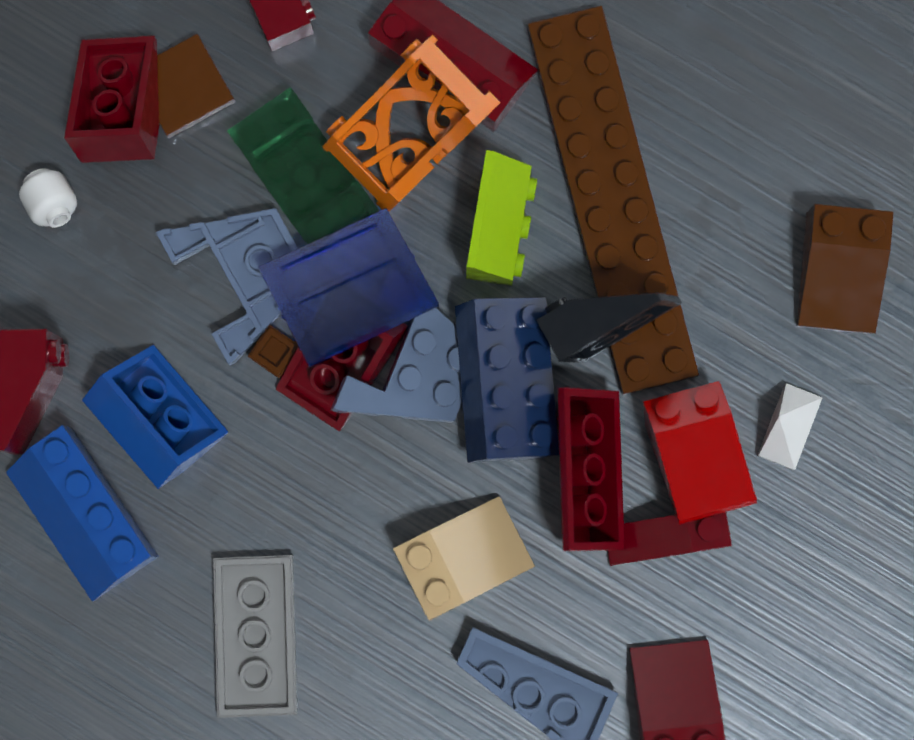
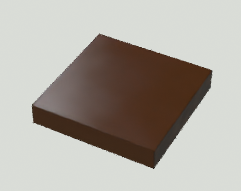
M198 34L157 55L159 123L168 139L235 103L231 92Z

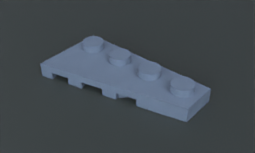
M472 627L456 663L551 740H598L618 695L617 692L474 627Z

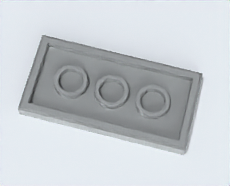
M293 555L213 558L217 718L297 715Z

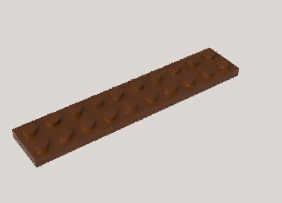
M598 6L528 23L527 29L596 296L610 297L650 293L678 296L603 7ZM681 304L610 346L622 395L699 376Z

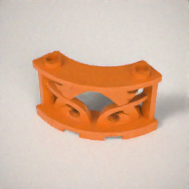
M431 35L423 44L416 39L400 55L405 62L348 120L341 116L326 131L330 138L322 147L326 152H330L378 200L376 204L386 214L434 168L429 162L431 159L438 164L501 103L490 91L485 96L435 45L438 39L434 35ZM421 63L431 71L428 79L422 78L418 73ZM407 74L411 86L393 88ZM435 76L443 84L440 90L432 89L435 84ZM409 100L432 103L428 110L427 125L432 138L436 142L433 147L421 139L411 137L397 140L391 144L390 121L394 103ZM379 102L376 123L369 119H362ZM440 105L445 107L441 115L449 117V126H442L437 122V112ZM357 131L363 132L366 136V141L358 145L357 149L367 150L376 145V154L364 162H361L343 144L352 133ZM401 148H411L415 153L414 161L406 162L403 159L404 152L394 158L393 152ZM379 162L381 172L390 190L370 172L369 167Z

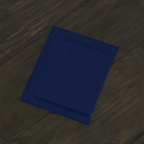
M387 208L259 267L282 313V319L286 321L309 367L439 306V302L415 261L414 254L409 250Z

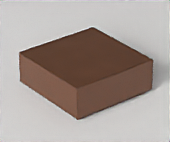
M269 325L247 357L278 379H281L299 345Z

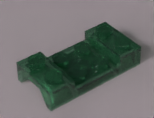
M291 87L227 130L232 141L317 261L325 257L335 244L358 228L381 218L380 211L358 180L356 181L353 175L330 152H326L322 147L327 142V139Z

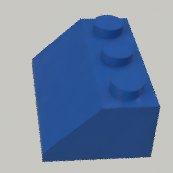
M154 345L103 373L82 399L84 404L157 489L182 474L228 434L226 428Z

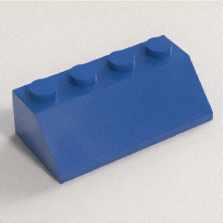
M64 425L60 426L28 448L6 471V474L92 602L159 557L73 428Z

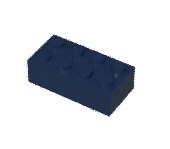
M546 297L472 299L455 306L467 463L541 459L559 455L550 344L537 322V319L547 314L545 310L547 307Z

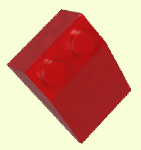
M720 381L643 401L645 427L679 525L757 504V498L732 412Z

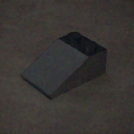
M661 293L570 299L568 301L566 298H561L545 308L547 314L537 319V322L559 362L584 363L682 304L679 296Z

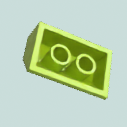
M486 150L466 267V279L512 286L513 277L522 276L525 254L518 253L520 238L528 239L531 216L524 215L526 200L534 202L537 178L530 177L531 165L495 151Z

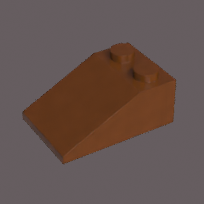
M814 204L807 211L797 327L866 334L876 333L891 250L894 212Z

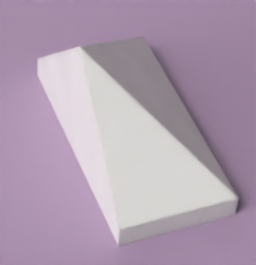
M785 383L757 456L795 470L823 397Z

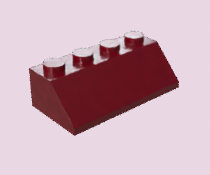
M392 0L368 32L370 46L400 67L405 62L400 55L416 39L423 44L431 35H434L438 39L435 45L484 96L490 91L501 102L481 122L482 125L495 132L538 73V69L439 0ZM421 63L418 73L422 78L428 79L431 71ZM435 76V84L432 89L440 90L443 84Z
M558 388L563 552L625 550L619 391Z

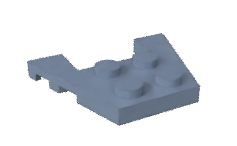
M276 208L231 216L219 221L189 224L187 227L162 229L156 232L174 265L210 246L247 314L212 333L214 340L230 366L239 360L265 332L269 325L278 318L314 279L310 268Z
M390 268L386 271L374 303L409 318L410 322L383 390L381 391L347 375L343 377L331 410L338 413L350 412L371 416L382 415L451 423L455 421L462 403L457 327L396 270Z

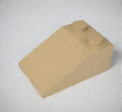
M500 496L393 548L429 621L535 567Z

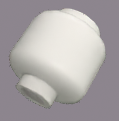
M42 168L31 172L24 178L23 185L19 191V197L31 221L38 226H50L53 228L66 224L77 206L76 195L66 177L59 171Z

